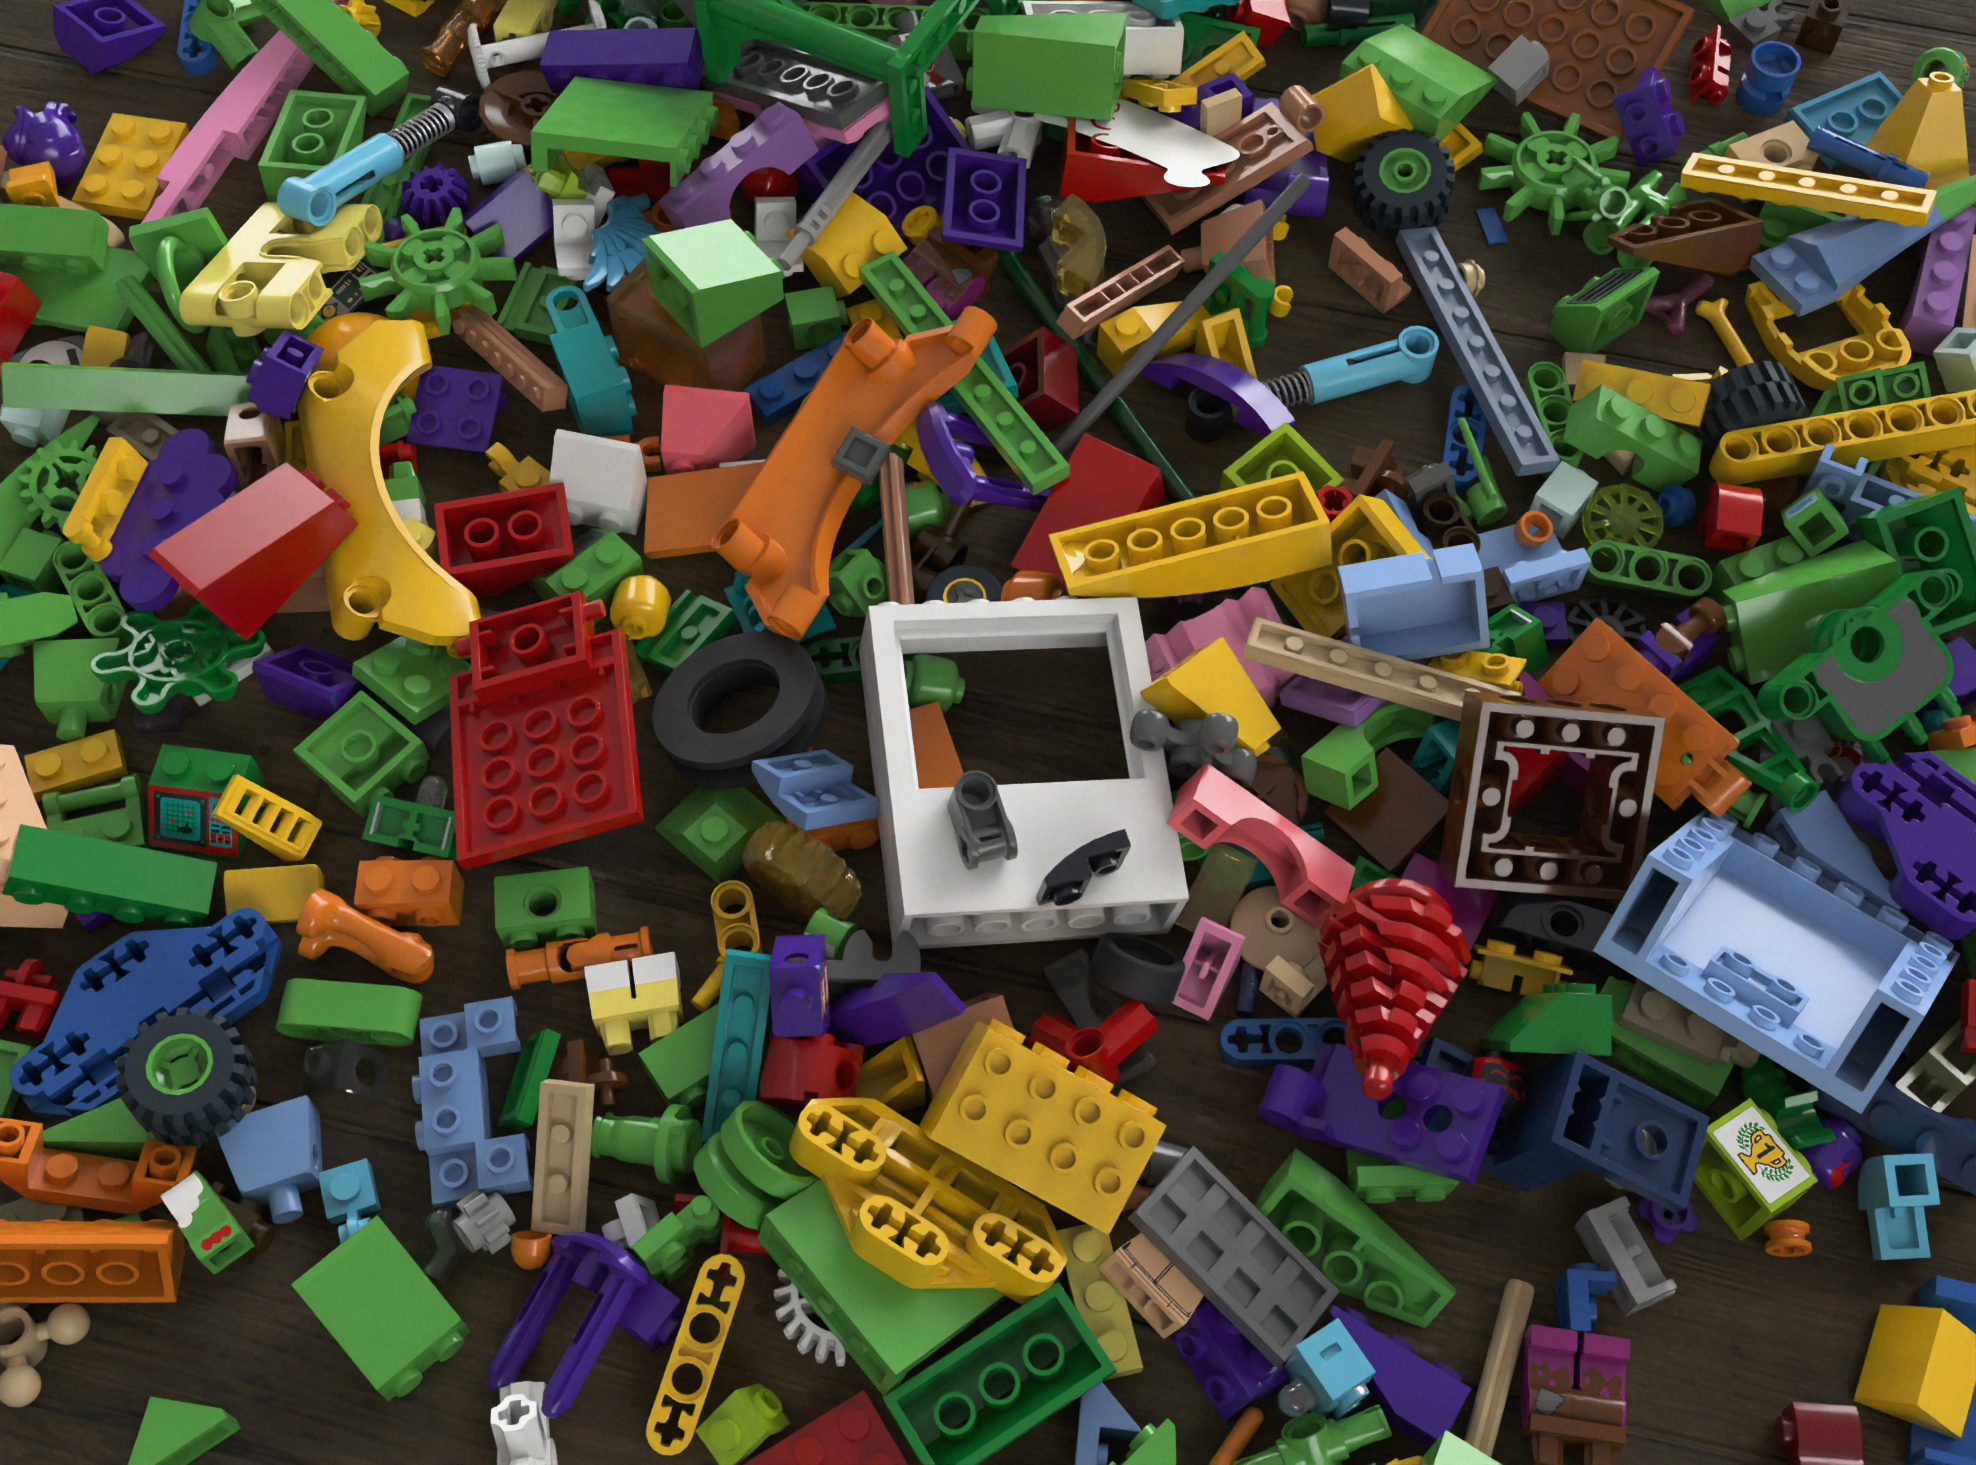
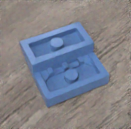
M826 749L752 761L751 770L766 795L789 820L804 831L878 817L880 800L852 784L854 766Z

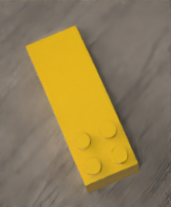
M1304 471L1049 534L1052 550L1070 596L1150 598L1201 594L1267 582L1272 579L1311 571L1333 564L1330 521Z

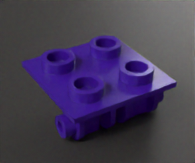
M432 365L431 369L420 375L414 402L417 412L411 416L406 443L485 453L490 447L497 410H504L506 407V393H501L504 377L501 374Z

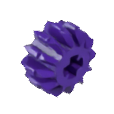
M439 163L434 169H429L424 164L423 171L420 173L410 171L409 180L401 183V203L404 212H407L418 223V226L425 225L428 229L439 225L445 226L453 207L461 208L462 214L469 212L468 187L463 178H460L455 168L446 170Z

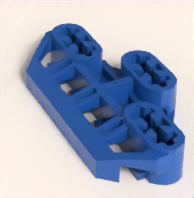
M251 908L238 909L211 927L137 931L123 936L82 964L75 971L43 1043L14 1064L10 1072L12 1088L21 1095L30 1110L42 1118L72 1119L121 1098L122 1094L117 1088L115 1077L121 1074L116 1068L118 1057L128 1055L123 1048L128 1037L136 1040L140 1036L136 1028L144 1022L150 1027L158 1022L155 1015L164 1011L167 1012L169 1017L175 1016L177 1008L188 1007L193 1015L196 1014L198 1008L210 1010L214 1018L220 1014L231 1025L267 999L284 945L264 917L257 910ZM231 946L234 952L228 955L225 950ZM264 964V967L254 973V970ZM122 971L127 974L123 978L118 975ZM62 1063L67 1067L63 1071L58 1067ZM71 1098H74V1099H75L74 1101H72L71 1103H69L67 1106H66V1105H63L65 1102H67V1101L70 1100Z

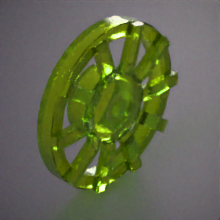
M1627 483L1604 486L1592 496L1583 511V530L1591 544L1601 540L1594 532V529L1604 527L1607 535L1603 540H1612L1613 538L1621 541V543L1628 544V540L1633 537L1641 547L1653 549L1663 534L1664 520L1662 508L1650 496L1651 493L1646 490L1643 491ZM1611 494H1621V503L1617 505ZM1628 495L1637 498L1632 506L1628 505ZM1604 498L1611 509L1608 510L1595 503ZM1644 503L1649 510L1639 513L1637 509ZM1592 511L1605 516V519L1591 522ZM1653 517L1655 526L1642 523L1641 520ZM1638 529L1654 534L1649 543L1638 532Z

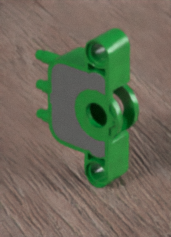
M1939 569L1905 573L1862 607L1834 610L1822 616L1813 627L1809 639V653L1801 654L1766 682L1759 690L1757 706L1760 713L1772 721L1805 720L1815 714L1825 730L1833 738L1843 742H1858L1872 763L1888 764L1890 762L1894 764L1890 758V753L1880 739L1889 735L1898 726L1902 728L1907 737L1912 739L1915 745L1920 746L1926 743L1928 736L1914 713L1932 699L1935 700L1940 709L1945 711L1949 718H1955L1962 713V709L1957 703V698L1948 687L1954 673L1953 659L1949 650L1929 623L1932 618L1944 610L1953 600L1955 589L1951 577ZM1922 584H1923V586H1924V588H1925V597H1924V599H1923V597H1922V595H1921V585H1922ZM1854 633L1860 641V651L1857 658L1851 650V639ZM1786 691H1788L1791 697V703L1788 709H1786L1784 705V695Z

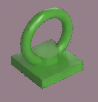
M204 207L130 226L129 239L160 284L166 303L177 322L191 333L199 334L204 332L209 326L187 325L183 321L179 311V301L181 293L229 242L209 208Z

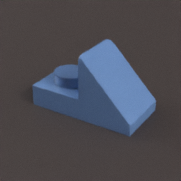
M1102 1382L1080 1396L1074 1465H1107L1108 1444L1099 1443V1438L1132 1441L1141 1431L1139 1426Z

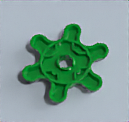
M200 601L195 602L185 616L170 621L160 620L152 612L132 611L121 619V628L133 639L132 644L120 651L105 652L97 655L91 661L90 668L92 673L104 683L123 680L138 681V686L131 694L133 704L144 714H155L165 707L172 696L180 692L192 697L205 693L215 701L231 699L238 687V677L234 672L229 671L225 667L236 660L252 658L261 654L266 637L264 632L258 629L246 641L234 630L228 631L219 628L218 625L222 620Z

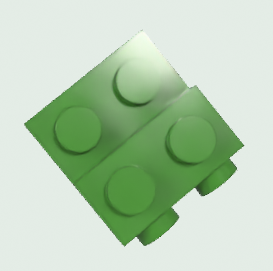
M362 690L293 749L297 758L325 781L332 793L362 819L369 814L374 794L394 798L393 792L405 781L414 783L424 775L427 770V761L430 759L423 741Z

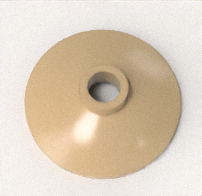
M1275 885L1261 887L1245 895L1236 905L1231 917L1230 930L1246 937L1241 957L1251 966L1261 971H1265L1267 965L1277 955L1287 963L1294 962L1304 968L1319 953L1317 941L1321 944L1323 943L1321 942L1319 932L1320 927L1316 929L1279 902L1278 890ZM1281 918L1287 922V926L1284 928L1275 927L1271 919Z

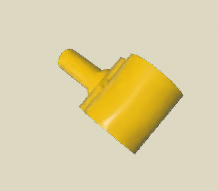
M728 880L719 884L711 895V907L720 956L715 961L717 964L716 969L691 1000V1003L702 1012L707 1011L720 994L727 949L748 946L752 948L750 952L763 954L753 895L746 884L737 880ZM732 904L744 906L740 912L735 914L723 912L726 907Z

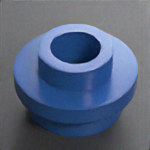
M1667 485L1658 497L1656 504L1657 513L1667 526H1682L1685 522L1690 521L1695 514L1696 500L1694 494L1688 488H1683L1680 485Z

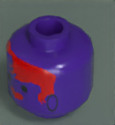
M1830 1115L1828 1118L1818 1116L1824 1128H1831L1836 1136V1140L1797 1151L1809 1162L1812 1174L1818 1180L1815 1183L1816 1185L1825 1189H1836L1861 1164L1863 1153L1859 1146L1862 1144V1139L1850 1125L1834 1115Z

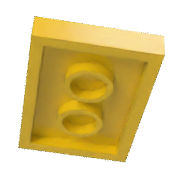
M113 113L76 189L72 202L88 210H96L99 214L144 220L153 207L155 199L162 194L156 177L190 131L187 123Z

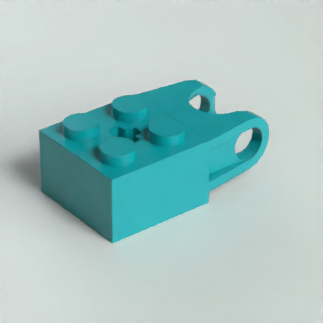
M567 285L552 290L545 300L548 315L555 334L549 335L559 376L568 384L567 400L581 434L597 437L634 434L631 417L637 415V410L630 393L632 386L625 367H619L616 360L619 359V355L612 335H603L582 289ZM563 298H574L578 301L577 305L571 310L563 311L555 307L556 303Z

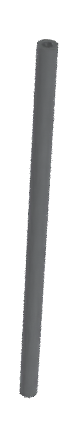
M1299 173L1052 443L1062 457L1312 185L1311 180L1305 174Z

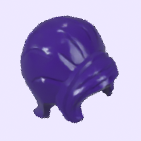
M49 101L44 111L38 113L32 112L25 106H16L14 114L17 118L4 134L2 140L8 157L21 166L49 161L55 172L57 186L67 184L76 179L83 169L86 159V147L80 132L74 126L77 116L70 110L69 105Z

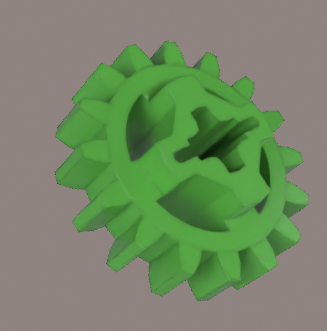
M58 440L53 441L54 451L50 453L41 447L37 448L40 460L35 462L26 459L24 464L30 474H23L18 477L20 485L26 488L19 492L23 503L30 504L27 508L30 517L36 518L42 515L41 522L46 529H49L55 522L58 523L62 534L63 526L71 511L61 510H72L79 496L74 490L71 491L67 487L62 488L60 478L72 487L77 486L80 495L98 460L96 459L97 451L95 446L90 445L83 452L80 451L77 440H72L69 449H63ZM47 474L49 476L48 484L41 488L43 492L39 494L41 480Z

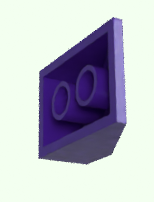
M948 147L940 192L941 240L1022 252L1027 159Z

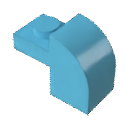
M1933 1153L1883 1155L1868 1158L1864 1162L1858 1180L1859 1210H1867L1873 1260L1931 1258L1924 1206L1940 1205Z

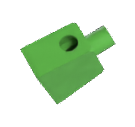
M120 638L34 641L35 702L49 722L58 724L56 736L59 739L72 742L85 738L87 723L109 722L115 718L128 680L113 683L101 682L92 673L90 663L99 654L125 649L126 647Z

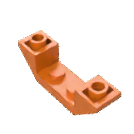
M0 1117V1181L32 1201L129 1215L136 1214L162 1203L163 1200L160 1195L191 1173L197 1154L196 1146H180L175 1143H165L149 1139L145 1141L139 1161L44 1148L42 1123Z

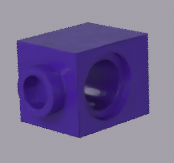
M648 1275L649 1281L647 1285L636 1287L616 1324L654 1354L661 1344L668 1346L677 1337L686 1311L678 1297Z

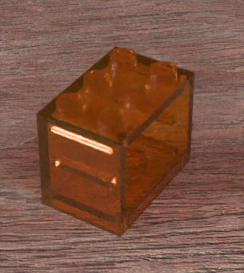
M645 258L606 298L620 361L664 386L675 385L740 392L767 361L761 313L701 349L652 296Z

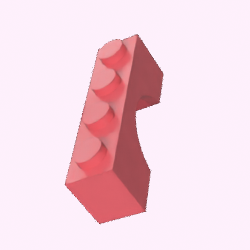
M1206 762L1180 787L1167 824L1204 850L1215 843L1228 842L1237 844L1253 853L1271 873L1278 890L1279 902L1316 929L1323 924L1328 914L1333 916L1336 914L1335 908L1346 903L1355 867Z

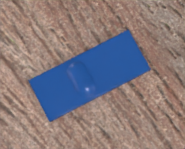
M1495 207L1476 210L1488 244L1508 242Z

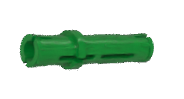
M1407 12L1405 14L1369 17L1366 27L1328 26L1327 22L1302 24L1300 29L1301 44L1303 49L1328 45L1344 48L1347 43L1363 42L1367 38L1400 24H1404L1415 31V18L1412 12Z

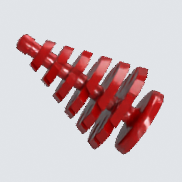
M1396 878L1370 881L1353 890L1348 896L1346 903L1335 908L1336 918L1328 914L1319 929L1321 942L1329 946V948L1317 941L1321 958L1326 967H1323L1324 973L1334 994H1330L1337 1009L1339 1021L1346 1024L1344 1034L1346 1047L1351 1051V1058L1357 1073L1362 1076L1361 1089L1363 1094L1373 1100H1383L1391 1094L1393 1081L1400 1074L1403 1075L1408 1067L1410 1057L1414 1058L1417 1053L1420 1041L1425 1040L1432 1024H1435L1442 1010L1469 971L1457 963L1456 960L1467 966L1472 959L1462 930L1454 925L1455 917L1448 902L1432 888L1413 880Z

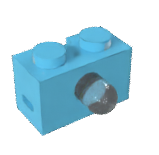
M1339 1318L1295 1346L1285 1365V1369L1291 1377L1289 1379L1291 1383L1279 1392L1278 1406L1285 1415L1290 1417L1301 1416L1310 1410L1312 1413L1322 1414L1325 1418L1332 1414L1335 1420L1338 1421L1356 1410L1362 1404L1361 1400L1370 1393L1366 1384L1372 1379L1376 1371Z

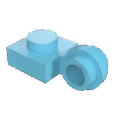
M367 1158L318 1173L327 1220L332 1225L347 1220V1224L338 1226L341 1244L371 1220L369 1217L362 1219V1215L381 1210L372 1166Z

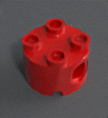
M773 1030L769 1031L759 1084L758 1101L795 1111V1108L805 1109L812 1099L857 1098L865 1051L864 1046L846 1042H837L835 1046V1036L826 1033L824 1035L805 1036V1040L797 1039L798 1036L774 1037Z

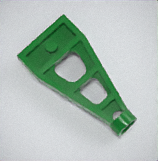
M1719 665L1677 686L1714 719L1730 711L1739 716L1746 728L1733 734L1740 741V744L1735 750L1732 749L1724 759L1734 765L1750 781L1772 792L1779 801L1793 812L1805 809L1814 801L1819 792L1818 783L1805 773L1806 769L1786 741H1783L1770 726L1771 720L1765 718L1760 713L1756 699L1744 685ZM1761 741L1775 756L1758 764L1739 752Z

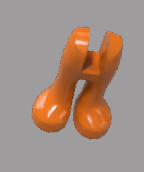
M316 890L306 902L299 916L296 932L302 935V939L299 944L298 954L304 958L315 961L330 947H341L360 955L390 976L407 984L420 985L426 983L433 973L434 952L432 946L425 942L421 935L411 932H399L353 909L339 896L327 890Z

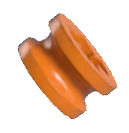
M1788 1219L1770 1221L1763 1225L1764 1234L1770 1237V1240L1764 1244L1766 1253L1780 1257H1796L1812 1252L1811 1242L1805 1239V1236L1810 1234V1225L1808 1223Z

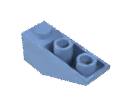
M1826 790L1819 792L1814 801L1801 811L1793 812L1788 807L1778 810L1764 828L1768 836L1780 845L1779 850L1794 859L1796 857H1803L1814 862L1822 869V875L1836 883L1845 881L1856 886L1865 893L1864 899L1880 908L1889 906L1898 911L1902 909L1891 898L1889 893L1890 881L1884 878L1874 863L1870 849L1864 842L1859 841L1847 823L1846 816L1841 812L1838 805L1832 801Z

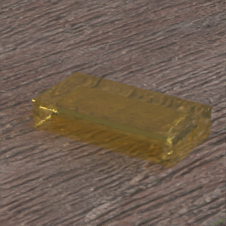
M1223 842L1213 844L1188 893L1189 900L1174 923L1195 933L1198 923L1203 916L1226 927L1259 861Z

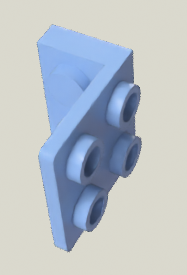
M1516 524L1478 534L1481 541L1478 557L1483 570L1496 566L1499 567L1516 606H1519L1520 602H1535L1578 590L1591 563L1584 547L1569 552L1563 550L1554 532H1552L1551 537L1543 545L1536 548H1526L1515 539L1514 529ZM1531 524L1527 532L1532 536L1538 528Z

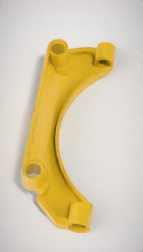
M377 320L337 352L334 359L335 372L316 371L311 374L297 405L307 468L326 485L322 490L324 493L331 487L351 505L345 512L359 524L322 562L332 619L331 623L337 634L348 640H362L367 637L374 623L378 622L379 629L428 645L446 646V652L453 658H471V655L459 657L455 648V640L470 636L469 622L482 619L477 598L470 590L434 562L415 541L392 504L385 487L380 466L379 437L386 408L394 396L407 383L432 368L433 364L426 329L422 323L415 320Z

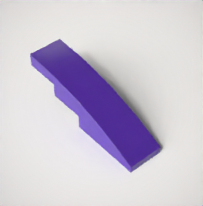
M936 972L884 973L872 988H848L837 1002H830L831 1026L826 1031V1034L835 1036V1046L837 1042H846L865 1047L889 1042L933 1027L961 1015L966 1006Z

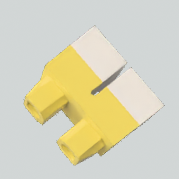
M675 952L633 958L634 982L627 960L584 967L592 1020L599 1037L602 1036L608 1055L625 1054L633 1050L631 1031L649 1028L651 1044H654L678 1029L679 1023L684 1022L680 992V969Z

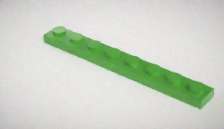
M894 251L859 268L860 280L905 336L953 324ZM979 357L972 370L951 387L949 391L1033 496L1070 476V465L984 360Z

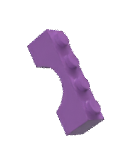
M777 102L775 105L766 108L760 114V117L746 129L733 135L729 143L717 153L704 159L694 172L683 181H680L676 188L671 187L669 192L658 202L675 230L728 220L732 194L745 176L764 167L778 168L791 175L816 154L819 149L800 114Z
M1968 207L1919 239L1915 258L1921 259V263L1899 329L1902 330L1910 344L1911 351L1934 357L1933 351L1949 335L1954 326L1976 223V207Z

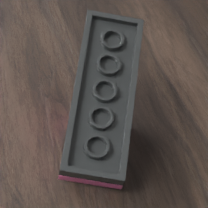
M755 39L746 47L739 48L741 61L721 85L707 79L706 69L703 70L701 76L702 84L707 88L705 91L713 92V98L723 99L733 104L735 109L754 114L755 119H758L766 108L775 105L777 102L798 112L819 151L835 140L845 144L856 142L864 136L865 131L877 122L886 120L891 116L888 84L770 40Z

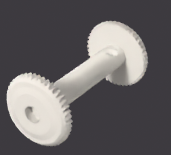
M588 0L592 23L561 30H602L608 28L599 3L595 0ZM470 24L467 29L468 44L477 79L481 83L482 89L485 90L491 84L487 68L542 58L549 32L481 45L476 24Z

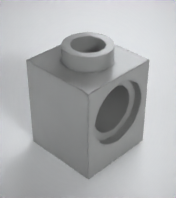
M1521 34L1488 67V73L1497 78L1493 88L1517 107L1549 75L1550 58L1547 50L1535 40L1530 42Z

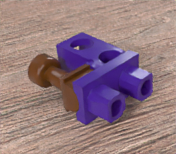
M1702 597L1690 609L1687 608L1678 615L1673 624L1667 622L1660 624L1655 635L1649 630L1639 637L1634 649L1670 681L1676 684L1711 656L1720 639L1716 632L1727 623L1726 614L1715 600L1709 597Z

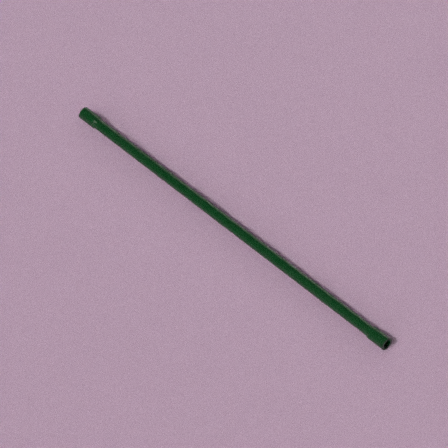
M993 248L999 254V267L1006 272L1045 327L1077 348V370L1095 395H1097L1110 381L1109 377L1078 337L1073 340L1057 324L1056 321L1060 317V311L1022 262L1019 253ZM1120 394L1107 408V411L1143 460L1161 469L1163 487L1173 501L1177 503L1197 498L1190 486ZM1260 582L1238 587V589L1244 595L1252 586L1264 588V586ZM1268 593L1283 625L1293 627ZM1381 748L1375 753V758L1384 750V748Z

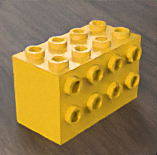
M994 1018L991 1019L988 1026L976 1020L919 1126L931 1140L1109 1235L1167 1126L1154 1118L1158 1108L1124 1089H1121L1116 1097L1110 1093L1114 1084L1078 1065L1075 1073L1067 1070L1066 1067L1070 1062L1069 1059L1038 1042H1035L1030 1050L1022 1045L1026 1037L1025 1035Z

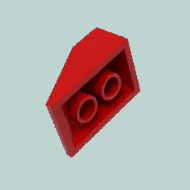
M563 482L434 504L440 566L450 576L470 590L477 599L502 594L575 558Z

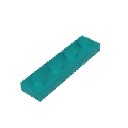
M727 949L725 953L702 1128V1142H707L716 1132L721 1131L723 1122L743 1101H752L758 1098L771 1001L769 965L772 955Z

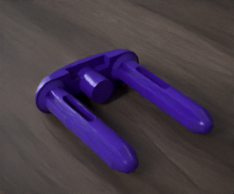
M935 402L928 405L920 413L916 423V430L922 453L936 482L951 502L963 505L967 504L970 500H976L1034 512L1041 511L1052 490L1045 489L1033 496L1025 484L975 474L971 465L974 459L972 446L956 442L954 439L989 447L994 446L971 417L946 412L941 404Z
M567 1232L552 1239L550 1245L554 1253L488 1367L487 1388L494 1393H500V1388L515 1383L570 1283L572 1282L587 1292L597 1295L543 1391L541 1411L547 1418L551 1419L558 1418L571 1407L636 1287L646 1286L649 1281L646 1266L634 1255L614 1242L600 1235L588 1232Z

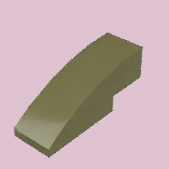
M1961 1019L1894 1084L1896 1088L1912 1099L1939 1113L1976 1078V1053L1960 1051V1044L1963 1043V1030H1960Z

